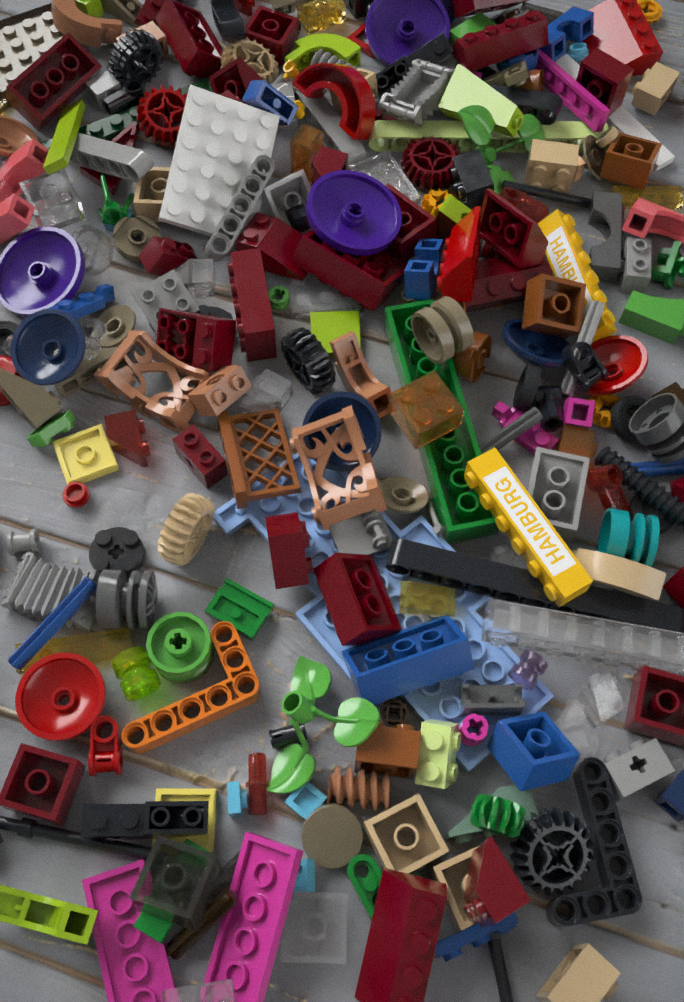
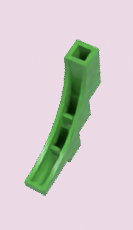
M633 290L618 323L673 345L678 336L683 337L684 299L654 297Z

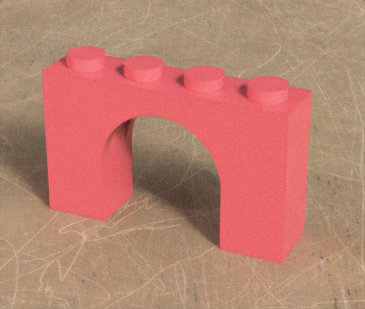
M34 138L6 158L0 168V245L29 226L35 209L33 205L20 197L25 188L45 172L43 166L49 150Z
M639 197L631 207L622 230L643 239L648 233H656L682 241L684 244V215Z

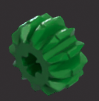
M485 794L477 795L472 804L470 822L473 826L505 837L514 838L520 836L525 822V809L522 805Z

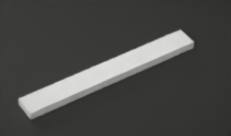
M567 53L555 61L575 80L577 79L580 65ZM622 105L606 120L610 127L614 126L620 133L660 143ZM663 144L655 165V171L669 165L675 158Z

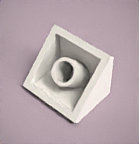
M304 169L264 187L262 195L263 208L266 215L277 217L290 226L285 211L302 203L306 206L307 197L311 189Z

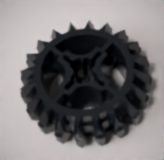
M134 29L132 33L126 31V35L124 37L119 36L120 40L114 43L115 47L109 50L111 56L107 58L109 63L107 68L109 73L122 86L128 78L137 77L142 80L145 87V83H151V79L157 77L156 72L161 70L160 64L164 62L162 59L164 55L161 49L162 46L152 34L143 29Z
M303 327L291 330L286 336L282 337L281 351L284 353L283 357L286 359L291 373L294 374L300 384L312 394H319L328 390L336 381V372L333 369L334 365L330 361L331 357L328 356L326 349L321 345V341H318L310 330Z
M553 807L550 812L548 809L542 808L540 816L530 812L531 821L524 822V828L521 830L520 836L516 837L518 840L509 842L511 849L514 851L509 855L510 860L514 863V872L520 876V880L525 885L530 886L537 893L542 890L544 894L550 896L554 890L557 894L562 895L565 886L574 891L573 882L576 880L583 882L581 876L583 871L591 872L590 867L586 863L595 860L590 852L595 847L589 839L591 837L590 831L584 827L583 821L578 817H574L571 812L566 810L562 812L559 808ZM548 845L552 850H554L557 853V856H554L546 848V846Z

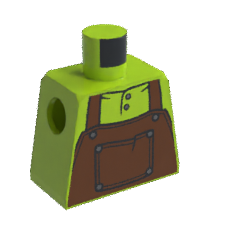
M448 194L435 217L437 218V239H443L444 245L446 238H450L452 228L471 211L470 208L450 194Z

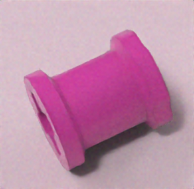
M467 715L459 728L461 742L469 747L481 744L489 728L487 720L481 715ZM469 726L479 729L477 735L475 732L469 734L467 731Z

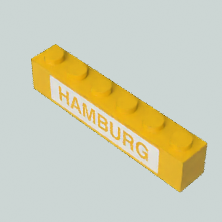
M557 209L538 223V226L548 240L545 254L555 277L586 284L582 326L590 303L593 300L604 303V310L592 342L612 336L617 332L614 325L616 319L607 308L606 295L599 289L597 284L599 278L589 265L591 259L582 248L583 240L574 228L576 223L570 214H564Z
M494 447L468 461L464 473L467 485L471 489L474 488L482 506L486 510H490L495 517V523L499 530L508 535L514 551L518 555L523 556L531 575L538 578L544 586L543 589L548 599L555 601L557 606L561 607L585 593L593 583V580L497 449Z

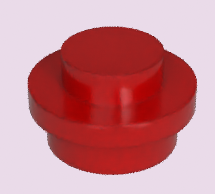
M71 482L64 488L62 497L67 506L79 508L88 502L90 492L85 484Z

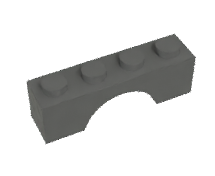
M594 191L589 206L588 225L598 229L603 234L605 242L592 246L589 254L591 259L589 265L598 276L600 282L615 283L618 274H622L624 269V260L621 259V255L624 251L625 241H622L621 237L624 234L622 228L625 222L621 221L625 213V204H622V194Z

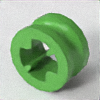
M283 286L270 288L268 295L271 308L278 311L287 308L290 302L289 291ZM280 296V298L283 297V299L277 300V298L275 299V297Z

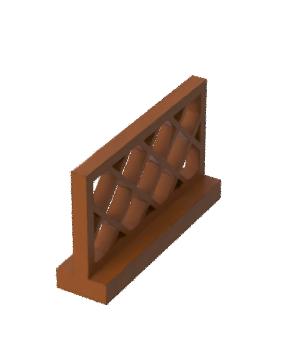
M278 408L229 416L228 411L225 410L217 416L218 430L237 509L247 508V502L301 493V487ZM265 419H275V423L271 428L261 423ZM247 423L250 427L244 432L236 428L235 424ZM256 428L266 433L261 439L251 435ZM271 436L281 440L277 447L266 443V441ZM245 440L255 444L250 452L240 447ZM260 448L271 452L266 460L255 455ZM276 456L286 460L282 467L271 463ZM250 460L260 464V467L255 472L245 467ZM266 468L276 472V475L271 480L261 475ZM281 476L290 479L293 485L281 486L276 482ZM256 480L266 485L263 490L251 492L250 486Z

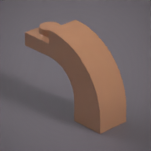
M52 0V20L62 34L65 35L69 32L79 43L99 48L101 43H117L116 38L122 34L121 20L89 16L76 7L75 0Z
M350 331L330 341L329 343L336 359L334 365L347 391L366 399L376 410L379 419L397 410L389 386L378 381L369 369L356 334Z

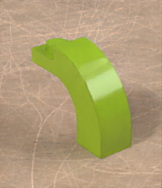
M320 33L298 39L294 42L295 50L285 56V63L288 60H292L296 64L299 73L310 66L313 56L320 49L324 53H331V57L335 55L338 57V60H345V64H352L353 68L360 65L361 47L343 36Z
M0 885L1 922L43 932L54 937L88 944L98 910Z

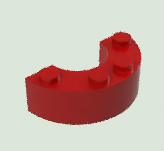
M317 63L305 68L298 74L292 85L307 98H322L329 90L335 92L342 106V118L339 127L354 140L369 139L375 123V100L370 85L360 72L344 64Z

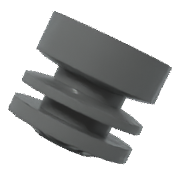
M673 393L659 394L649 399L637 409L630 419L629 429L637 440L644 444L646 450L656 462L666 464L684 457V405Z
M103 569L100 573L96 591V618L99 628L121 629L125 617H127L129 629L135 630L140 626L141 630H150L153 626L158 606V589L154 571H144L141 575L140 571L133 570L129 582H127L124 570Z

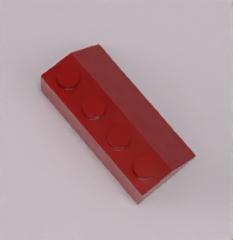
M476 206L452 228L450 238H446L442 257L443 263H440V276L437 277V291H441V297L448 296L457 302H472L481 251V206Z

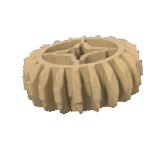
M248 37L244 40L229 42L221 56V69L235 59L242 58L269 84L276 80L279 71L277 68L278 62L274 60L275 55L269 53L270 49H265L263 43L258 44L255 39L250 41Z
M192 492L185 494L183 498L178 500V503L173 506L171 513L168 514L163 529L160 531L161 536L158 539L159 545L157 547L160 557L173 565L179 566L186 565L190 560L194 559L195 554L199 552L200 547L204 544L214 519L212 516L215 511L211 501L200 494Z

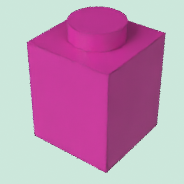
M572 397L567 398L563 403L562 410L563 427L579 430L589 429L592 426L595 401Z

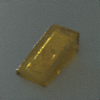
M400 581L399 613L455 616V588L414 581Z

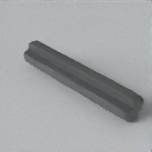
M536 407L527 411L480 444L481 454L494 447L498 451L541 421L543 418L541 412Z

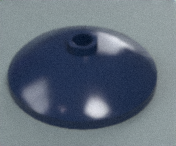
M58 309L39 310L26 317L17 327L11 341V359L17 372L26 380L38 385L58 384L68 379L80 366L85 354L86 339L81 325L70 314ZM59 349L58 353L54 356V351Z
M513 319L505 323L502 329L503 339L509 349L523 362L541 368H559L566 365L562 359V351L569 343L564 338L523 330V319Z
M341 391L329 393L311 405L304 417L302 426L341 412L343 408L352 405L364 435L363 440L367 448L364 450V453L370 452L371 458L375 455L381 442L382 428L376 410L366 399L354 393ZM344 421L325 429L331 436ZM321 431L304 436L305 444L310 450L316 447V442L312 438L319 439L323 445L327 441ZM341 444L337 446L345 454L352 451V445L347 444L344 449ZM333 452L326 469L337 472L352 471L360 466V462H346Z

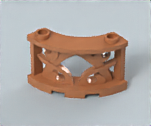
M130 330L127 333V337L104 366L98 368L93 374L117 398L121 394L124 396V399L132 402L130 406L132 409L147 418L150 415L154 418L157 417L161 421L160 425L180 433L190 427L188 421L197 411L188 395L183 394H189L194 390L195 387L188 386L190 383L198 387L212 375L207 370L192 367L174 358L153 342V338L147 332ZM136 344L145 352V355L140 356L135 350L134 358L136 363L133 364L126 354ZM123 359L126 366L114 371L116 366ZM142 373H167L172 383L173 393L161 392L150 398L146 397V382ZM133 376L139 381L140 387L133 388L130 385L132 382L136 383ZM167 399V405L159 404V401Z
M352 405L343 408L341 412L299 428H292V438L289 439L294 454L298 453L308 478L315 505L314 508H311L313 517L317 524H322L325 531L330 530V525L370 510L376 509L377 513L387 510L384 494L376 477L377 472L370 452L364 453V450L367 449L363 440L364 435ZM344 421L331 436L325 429ZM321 431L327 440L325 445L319 439L312 438L316 442V447L313 450L308 449L304 436ZM341 444L344 449L347 444L352 445V451L345 454L337 446ZM333 452L346 462H360V466L356 467L349 474L346 488L338 487L323 478L327 463ZM310 459L317 460L315 470ZM358 477L363 478V483L360 485L354 484L356 490H352L354 480ZM320 487L328 493L322 496ZM342 498H346V503L341 505ZM335 501L334 508L327 510L328 503Z

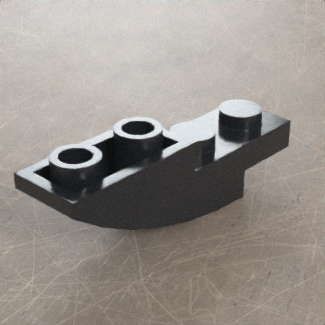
M441 33L409 56H402L376 74L379 100L385 92L391 93V88L395 89L394 85H399V80L403 81V76H407L406 72H409V67L412 68L413 60L421 59L439 65L454 55V50L444 33Z
M209 801L83 804L80 837L82 839L114 838L115 840L205 835L208 834Z

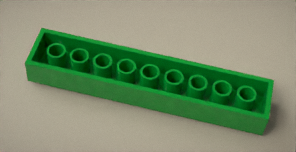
M434 299L385 307L384 328L439 524L445 528L442 535L444 540L450 544L496 535L499 528L495 523L493 514L482 506L478 493L474 488L471 489L467 485L464 478L467 462L481 455V451L452 358L441 364L433 363L422 352L412 332L411 315L424 307H430L434 302Z

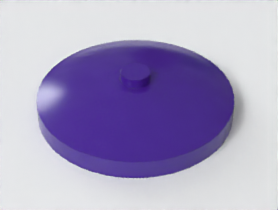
M374 0L367 13L365 23L367 44L373 55L387 67L402 56H409L441 33H444L447 40H449L450 20L440 0Z
M350 170L327 173L316 180L307 197L306 215L311 228L321 240L341 252L360 256L379 253L393 243L400 230L402 214L397 199L383 183L367 174Z
M49 226L31 229L15 238L0 255V303L13 314L26 318L36 311L57 305L61 300H71L80 288L85 274V257L79 243L66 231Z

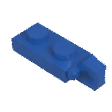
M109 284L99 285L95 291L82 292L78 294V297L71 300H61L57 305L48 309L62 310L78 319L103 309L106 303L116 300L114 287Z

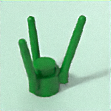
M101 175L100 179L105 204L103 205V211L101 208H98L97 212L102 218L103 224L116 225L122 217H127V211L134 194L130 193L122 209L119 203L110 200L105 176Z

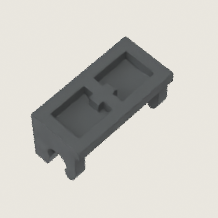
M516 683L515 685H460L461 716L470 714L520 715L525 708V699H521L522 683Z

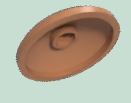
M0 115L1 158H8L33 138L38 141L36 134L28 126L11 117Z

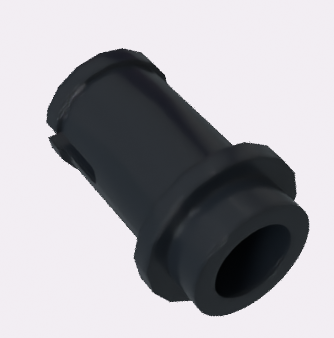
M299 723L305 739L308 740L305 725ZM292 725L269 730L273 749L299 742V745L301 744Z

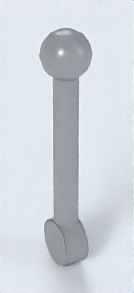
M428 494L427 507L434 523L433 533L440 536L445 528L439 524L432 505L433 498Z

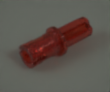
M255 752L248 756L249 782H246V787H249L248 814L266 815L268 814L266 787L269 786V782L266 781L265 753Z

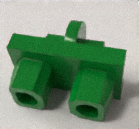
M674 241L672 248L660 247L658 251L657 262L666 265H653L651 276L652 281L664 282V289L672 290L676 275L681 278L684 277V256L682 257V254L679 252L682 241Z

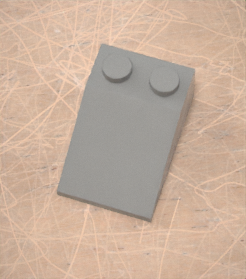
M536 447L527 491L565 542L571 543L578 530L590 458Z

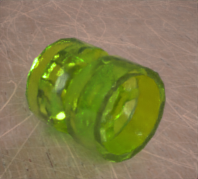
M143 646L125 650L110 662L116 679L122 680L120 687L127 701L142 699L155 692L161 686L156 670L149 668L151 660Z

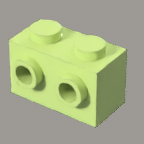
M434 719L421 722L415 784L446 789L456 781L458 774L456 753L461 745L459 723Z

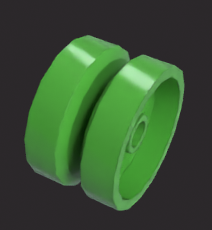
M187 612L170 613L156 621L148 633L146 642L148 656L156 670L166 680L179 684L194 682L205 675L211 667L215 650L208 627L199 617Z

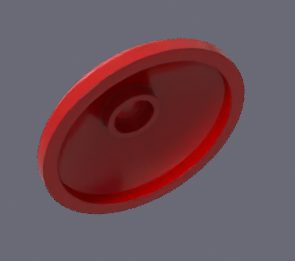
M625 335L608 336L592 342L591 347L599 361L606 368L608 378L592 385L586 393L610 395L621 392L633 385L644 374L648 365V354L645 346L636 338Z
M67 652L48 655L34 663L21 678L15 696L17 715L23 726L41 739L65 741L75 738L87 731L94 720L100 716L106 699L105 682L97 667L81 655ZM65 697H70V702L67 705L62 706V699Z

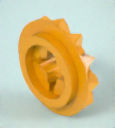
M637 0L642 12L644 10L647 12L643 14L649 25L653 22L657 23L663 13L661 5L654 0Z
M440 188L437 191L430 189L429 193L423 196L422 208L436 217L439 208L443 204L441 203L436 207V202L440 200L445 201L448 194H450L449 189L446 191H441Z
M615 393L610 395H592L588 399L595 401L592 423L603 428H613L610 419L611 410H602L601 412L600 410L603 405H612L613 407L622 398L616 397Z

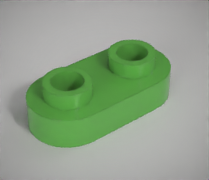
M70 409L65 410L27 435L26 439L32 447L38 446L43 448L53 441L51 437L61 432L63 434L71 430L75 426L73 422L76 420V417Z

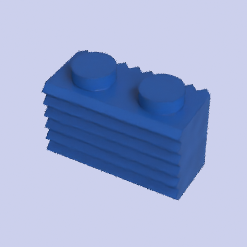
M264 79L252 80L242 98L243 102H246L247 105L280 116L278 125H290L298 110V105Z

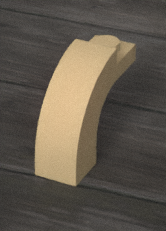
M581 548L571 550L589 574L593 583L612 587L636 597L659 601L667 573L607 553Z

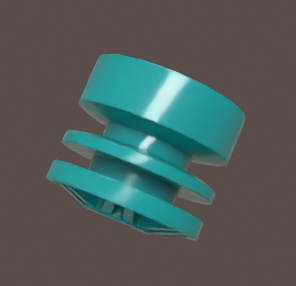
M608 508L600 526L597 551L622 558L625 557V559L652 567L659 545L660 525L658 517L649 514L644 517V514L636 513L630 524L628 511Z

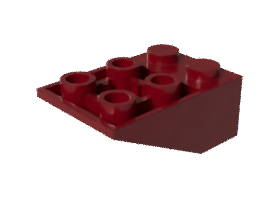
M159 308L156 344L168 354L187 365L203 370L217 371L222 366H231L236 320Z

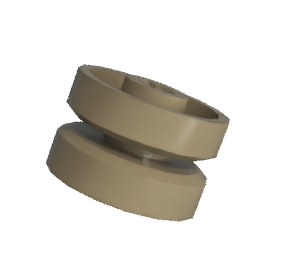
M444 296L433 302L430 307H424L411 315V327L416 342L426 357L433 363L441 364L453 357L454 353L459 354L473 345L474 334L470 320L463 308L451 297Z

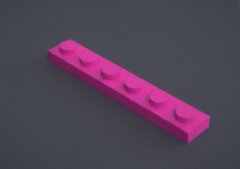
M538 48L539 58L535 70H543L546 85L544 87L551 93L560 96L563 104L594 132H601L610 110Z

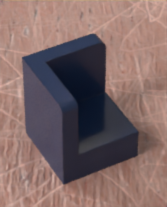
M684 770L680 771L671 784L653 800L677 822L684 820Z

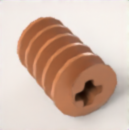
M336 766L333 773L330 774L326 804H330L333 796H335L338 805H342L344 799L348 798L350 808L354 807L358 799L362 809H366L369 801H372L374 811L378 810L381 803H384L385 810H388L391 784L389 774L384 772L381 779L378 780L376 771L372 770L367 779L364 769H360L357 776L354 777L352 767H348L345 775H342L340 766Z

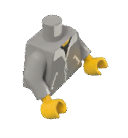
M288 60L284 64L283 70L285 74L281 73L270 84L298 105V110L291 124L278 125L277 130L279 131L285 128H298L297 119L304 118L305 114L303 111L305 106L300 100L295 101L292 81H289V78L295 79L299 74L296 64L292 60Z

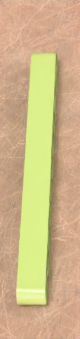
M376 120L369 137V148L376 152H404V149L408 147V143H413L415 139L421 141L423 136L427 139L433 136L434 139L441 137L442 141L449 140L450 145H456V149L460 152H470L479 147L468 137L462 121L423 120V125L419 127L402 120ZM555 121L551 125L541 124L545 132L546 141L579 145L578 153H583V141L586 136L593 135L598 139L609 129L608 124L605 123L601 132H594L583 121ZM492 131L490 133L492 139L485 147L495 150L521 137L518 132H516L513 138ZM523 142L501 151L507 153H527L523 147ZM611 143L607 147L603 148L604 151L608 150Z

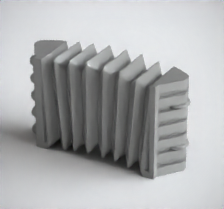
M413 60L412 68L409 67V72H406L407 76H403V81L399 80V85L395 84V89L391 88V93L385 92L381 96L378 109L383 111L384 115L421 127L423 125L422 119L428 120L427 115L433 116V110H439L438 104L455 70L433 64L430 61Z
M27 551L26 554L22 555L18 567L15 568V576L11 580L12 584H9L8 589L5 590V599L2 600L1 606L14 612L18 611L21 615L25 613L30 620L35 617L38 622H41L50 615L84 577L92 579L98 585L100 573L91 568L85 573L80 568L77 571L73 567L68 571L65 566L60 569L56 563L52 566L49 561L46 563L42 557L38 560L34 553ZM96 591L65 623L68 628L74 624L79 630H90L94 618H96Z

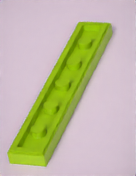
M82 99L64 107L43 166L47 174H52L69 164L86 108Z

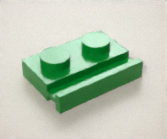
M226 578L223 586L218 589L204 610L205 614L218 622H230L236 628L237 633L253 641L266 622L268 615L273 611L274 604Z

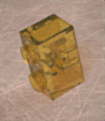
M315 0L297 6V18H299L301 25L310 35L345 22V2L343 0Z

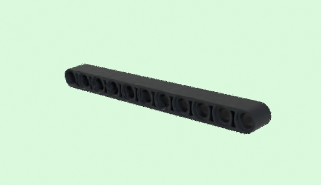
M393 539L391 541L386 569L392 573L671 642L684 641L683 608L596 586H590L585 593L558 607L555 601L548 599L540 580L533 577L527 569L406 539Z

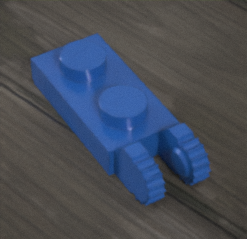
M515 912L494 925L480 928L477 923L438 941L434 959L443 956L444 961L447 962L461 955L462 951L460 948L469 943H472L475 948L490 941L489 933L491 932L500 935L509 932L510 929L513 930V928H516V924H518Z

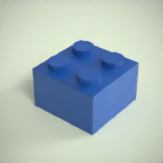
M545 711L498 720L487 744V748L520 791L566 781L581 755Z

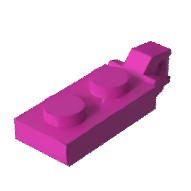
M501 401L493 407L491 413L493 417L499 420L498 424L502 429L524 414L519 409L510 408ZM537 423L515 438L514 441L535 455L536 447L552 450L558 444L559 439L550 432H546Z

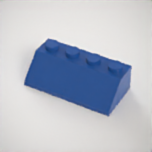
M448 614L341 651L357 696L370 701L375 706L385 700L396 696H405L413 690L425 686H433L439 681L461 676L465 672L474 669L468 638Z

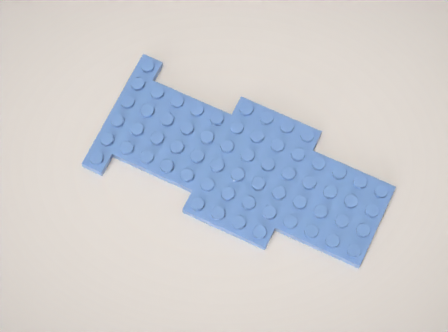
M297 453L292 455V459L301 487V493L247 502L248 507L237 509L235 499L232 498L217 509L212 517L214 518L213 521L227 537L250 522L269 544L265 517L298 512L300 521H305L310 548H305L306 557H311L314 569L334 553H339L330 530L325 531L321 523L317 524L311 510V508L315 507L311 488L302 461ZM310 459L313 469L315 470L316 462L313 459ZM286 460L278 466L282 467L286 463ZM325 469L323 478L338 487L346 488L349 474L347 472ZM271 470L264 477L271 480L276 475V472ZM281 476L276 482L281 486L293 485L292 481L284 476ZM259 481L250 486L251 492L263 490L266 485ZM355 481L353 482L352 490H356L354 484L357 483ZM320 487L322 496L326 495L328 492ZM342 498L341 505L346 503V498ZM335 501L328 503L327 510L334 508ZM383 511L381 512L392 539H406L456 552L441 535L438 536L433 533V527L422 515L403 530H400ZM390 548L371 554L402 630L448 614L469 641L474 664L473 670L467 671L461 676L450 677L439 681L433 686H425L413 690L405 696H401L422 722L434 719L459 723L461 725L466 717L461 716L459 686L462 684L515 685L516 683H522L523 685L521 699H525V708L520 715H481L487 720L489 725L483 742L475 747H469L461 742L460 749L456 753V761L468 774L491 753L487 748V744L498 720L536 713L554 695L477 613L492 597L392 573L386 569ZM313 570L312 574H308L309 584L304 586L315 598L297 611L295 617L352 683L341 651L354 646L341 645ZM469 726L467 731L469 734L475 732L477 735L479 729Z

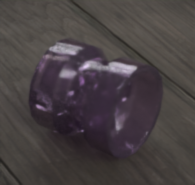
M525 649L519 657L520 662L512 666L508 675L515 683H522L524 689L532 690L537 684V677L543 675L549 665L538 653Z

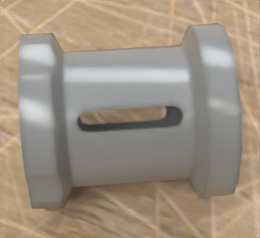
M37 529L17 534L13 531L7 532L6 543L10 556L16 555L17 552H40V536Z

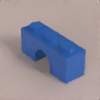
M573 6L548 25L549 45L539 49L554 62L566 54V41L581 43L594 33V12Z
M419 239L415 247V260H409L404 270L405 298H413L416 301L431 298L437 283V277L440 276V263H443V239Z

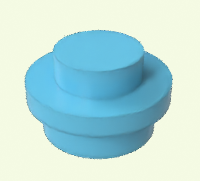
M577 42L570 45L567 54L575 62H579L589 55V49L586 43Z

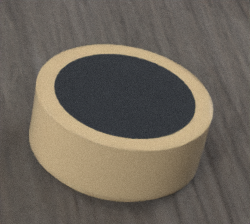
M611 126L597 139L596 144L601 149L607 147L618 136L619 131L614 126Z

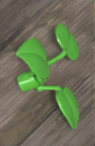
M480 105L466 106L457 112L463 121L466 133L470 140L479 146L475 149L479 148L494 183V191L510 203L514 199L516 192L502 190L501 186L503 180L515 181L510 172L502 171L500 166L491 164L496 159L497 153L523 142L525 151L529 153L533 139L545 140L544 129L535 116L525 114L523 124L517 130L521 138L494 150L493 148L485 147L492 139L490 133L495 126L491 113Z
M299 656L293 673L290 692L285 695L281 703L282 711L291 717L289 724L294 727L302 747L298 744H289L284 746L277 754L273 762L271 780L267 788L268 791L276 794H288L303 788L310 781L315 771L316 760L312 755L307 754L309 746L299 723H309L314 719L315 715H318L333 723H337L334 728V737L339 744L345 747H356L370 737L380 720V712L377 707L370 701L359 697L343 701L338 710V717L316 708V699L323 698L330 689L332 674L322 663L309 660L303 656Z

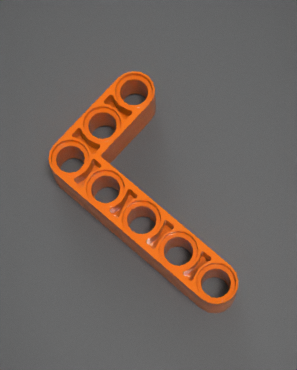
M227 621L218 622L213 626L210 633L213 645L228 679L127 724L121 736L122 741L130 751L135 754L146 753L247 707L259 699L261 689L257 675L233 624ZM223 633L232 635L231 639L227 642L218 641L219 636ZM233 658H241L243 660L241 666L237 668H232L228 664ZM245 683H251L255 686L253 691L248 694H243L239 690ZM218 695L228 697L226 703L222 706L213 705V700ZM192 707L200 708V713L197 717L193 719L186 717L188 709ZM163 720H172L173 723L170 729L167 731L158 730L159 724ZM144 732V739L140 743L131 744L133 734Z

